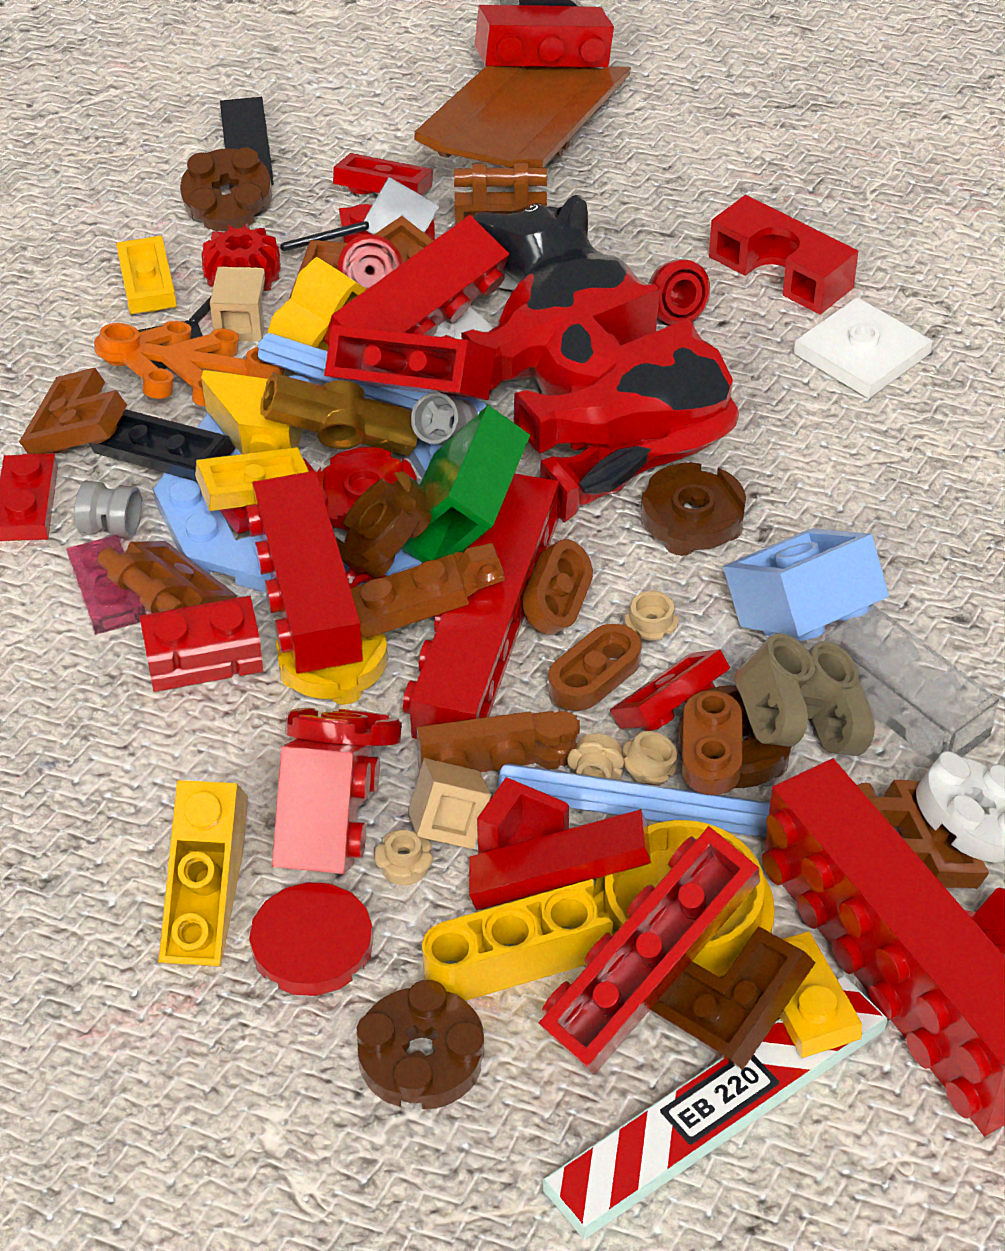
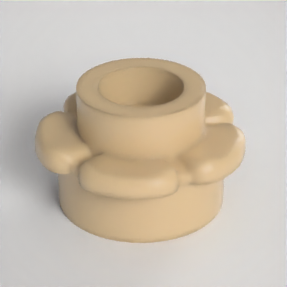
M645 591L636 595L629 606L630 613L625 615V625L637 632L640 638L647 641L660 640L666 634H672L679 624V617L674 615L675 609L672 599L658 591Z
M653 731L641 732L634 740L628 741L622 749V754L625 756V768L633 779L642 784H664L668 781L669 776H673L676 772V747L662 734Z
M600 733L588 734L578 741L576 749L570 751L568 765L572 770H576V774L619 780L623 774L621 768L624 766L622 748L615 739L608 735Z
M403 829L395 830L386 834L383 838V844H379L375 848L374 860L388 881L397 885H411L419 882L427 874L433 862V855L429 852L432 849V844L429 839L417 837L415 832ZM400 852H409L407 854H399Z

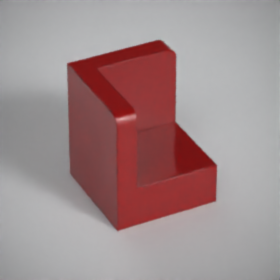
M506 777L477 818L478 854L569 829V805L565 801Z

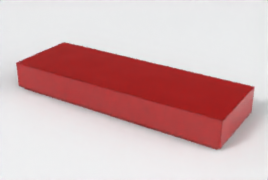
M642 809L469 856V896L475 909L482 910L651 863L648 824Z

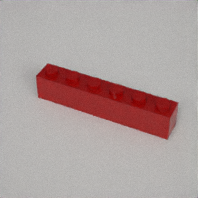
M515 473L493 526L467 547L471 548L493 543L503 569L505 581L481 588L468 596V605L435 616L434 631L436 633L433 641L426 639L421 648L419 677L417 681L410 680L408 682L403 698V713L410 714L412 738L417 739V727L490 716L525 616L523 594L540 554L550 546L559 520V481Z

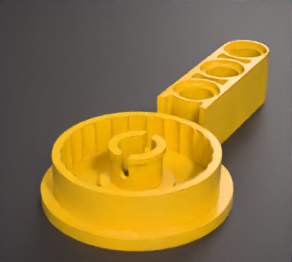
M672 820L655 823L648 826L651 863L597 878L595 886L593 879L444 921L431 927L424 935L422 941L424 980L439 982L447 992L454 993L467 1001L588 965L584 962V959L596 942L608 932L613 936L630 917L626 914V911L635 897L649 884L656 887L671 870L668 862L680 845L690 836L697 840L708 826L759 867L760 882L699 952L693 962L723 978L758 926L772 933L775 915L774 898L757 858L733 834L717 826L698 821ZM507 944H514V945H516V946H505V945H507ZM456 961L457 963L447 964L445 962Z

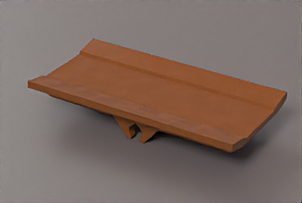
M486 66L415 130L414 140L437 151L441 157L449 158L451 155H456L514 168V163H528V167H544L554 155L562 156V149H568L571 137L630 75L631 67L609 66L600 69L596 67Z

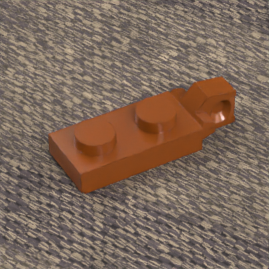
M493 543L467 548L464 552H455L454 555L451 554L436 560L426 561L419 566L383 578H376L350 589L360 620L362 637L367 639L468 605V596L481 588L505 581L497 551Z

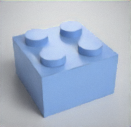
M811 528L723 566L740 627L763 631L766 636L784 633L793 636L798 641L813 639L825 633V625L836 620L848 621L863 617L871 611L869 605L889 597L873 535L869 533Z

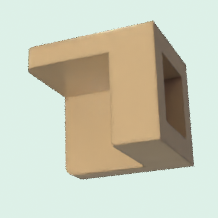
M217 267L210 299L213 330L220 328L233 330L238 333L239 341H260L263 339L264 321L261 303L265 282L263 268Z
M424 758L408 811L417 837L474 849L478 838L477 818L489 802L491 794L479 771Z

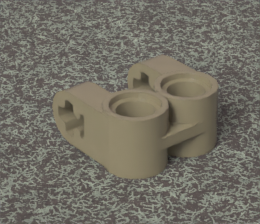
M775 633L736 670L734 676L735 685L742 697L753 733L761 743L792 747L803 738L807 729L808 719H812L823 748L830 753L859 756L870 747L875 730L873 715L860 683L855 662L837 644L829 641H819L807 650L793 636Z

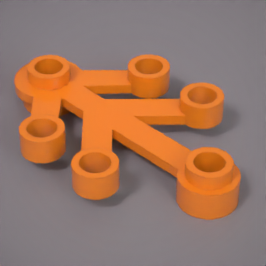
M168 321L161 327L142 332L128 324L111 323L100 329V335L94 341L95 353L108 364L115 366L127 365L143 379L142 391L146 396L163 399L172 395L174 376L170 371L158 368L150 360L164 363L193 387V402L205 407L201 380L203 371L200 368L269 379L272 373L284 375L285 371L284 368L261 361L258 358V347L249 350L246 354V359L233 357L237 355L239 335L233 330L225 328L215 329L208 335L191 339V326L182 321Z

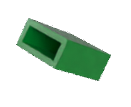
M489 405L481 410L433 454L420 483L426 492L425 508L431 512V520L427 528L419 536L409 538L401 549L424 563L451 554L454 555L455 552H462L489 530L496 520L530 434Z

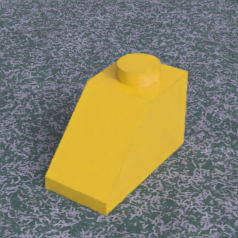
M203 370L201 380L206 410L223 432L232 439L233 444L241 454L298 447L303 431L302 428L267 420L264 418V415H260L261 398L268 379Z

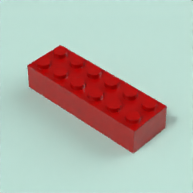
M834 758L772 786L769 815L766 819L765 848L762 854L763 867L770 880L774 884L782 885L795 900L803 921L810 928H817L832 946L834 957L839 966L846 973H853L868 991L870 1001L888 1018L887 1021L891 1020L907 1040L908 1048L915 1061L925 1069L930 1068L946 1088L948 1099L955 1111L963 1118H970L984 1137L1005 1126V956Z

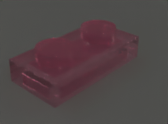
M118 535L66 548L69 564L94 635L140 623L139 615L146 614L145 607L140 603V596L131 589L123 590L108 579L107 571L97 563L100 552L107 547H112L120 554H125Z

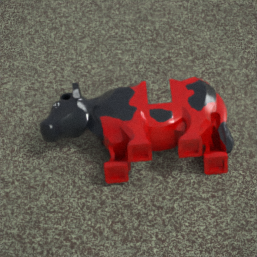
M573 195L562 207H551L534 203L510 213L481 211L475 214L474 219L510 254L503 270L518 285L506 302L499 319V326L489 332L474 329L462 332L461 339L496 349L490 390L496 388L500 382L536 378L543 394L530 390L514 393V424L530 434L528 442L539 454L561 443H570V447L573 450L588 447L581 454L564 458L551 456L540 462V478L559 481V518L563 523L573 517L580 506L589 505L605 495L617 494L632 477L644 471L665 466L696 454L734 429L739 418V411L731 398L733 378L719 350L701 339L688 318L656 331L660 289L655 284H646L640 281L627 264L618 257L602 254L595 250L587 237V203L580 195ZM448 335L442 336V337H446V338H453V337L448 336Z

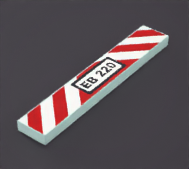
M842 976L838 979V982L862 1022V1039L801 1058L784 1024L779 1019L775 1022L743 1070L721 1058L544 1178L543 1192L582 1239H587L884 1032L888 1018L849 979Z

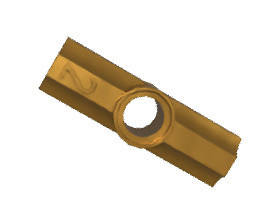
M272 373L266 382L264 394L261 398L260 415H264V418L267 420L317 432L319 441L327 447L350 449L363 444L409 456L416 448L418 436L414 433L411 425L412 410L365 398L364 389L359 384L351 381L337 380L321 386Z

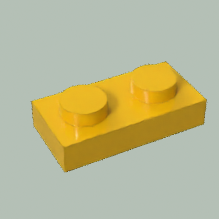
M162 235L116 242L129 313L156 312L161 309L177 307Z
M295 447L196 460L195 477L208 510L214 511L255 504L253 481L309 471L299 448Z
M807 931L783 939L805 951L816 962L779 1016L801 1058L862 1039V1022L811 932Z

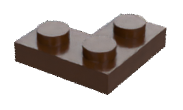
M758 926L723 978L692 961L652 1007L650 1012L663 1022L743 1070L816 962L805 951Z

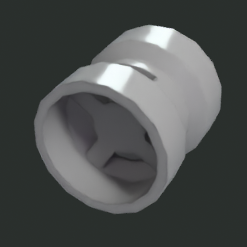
M440 392L428 393L422 396L414 405L411 413V425L414 433L422 441L443 446L477 415V411L467 400ZM454 416V423H453V426H451V424H452V417Z
M85 480L81 484L75 500L74 520L78 531L98 533L102 529L110 530L113 536L132 538L137 532L141 519V491L138 487L120 485L116 489H108L102 482Z

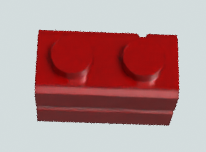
M251 596L139 615L153 692L232 678L235 674L244 676L263 672L261 644Z

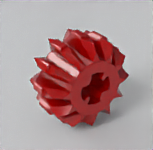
M245 224L242 228H233L228 225L226 232H212L211 240L203 243V251L201 253L203 276L206 278L207 285L214 286L217 267L263 268L265 272L263 291L271 290L272 282L279 279V272L281 270L279 246L276 244L275 237L267 235L265 228L251 230L248 224Z

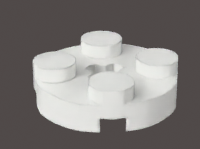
M946 751L941 753L916 789L917 802L923 816L935 831L943 824L951 833L956 835L957 837L951 845L961 852L982 861H1005V767L992 765L989 768L975 760L960 757L953 752Z

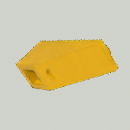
M177 780L159 963L221 967L243 857L248 796L237 783Z

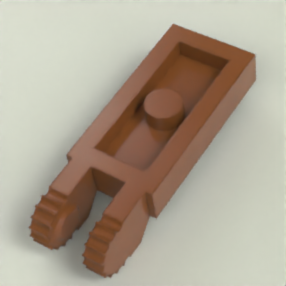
M566 710L533 714L531 711L417 727L419 773L424 758L474 769L480 773L493 770L501 771L502 766L507 763L522 766L536 763L548 770L557 769L559 766L565 767L568 765L570 751L577 747L576 739L577 734L580 733V720H577V715L574 716L572 712L569 713Z

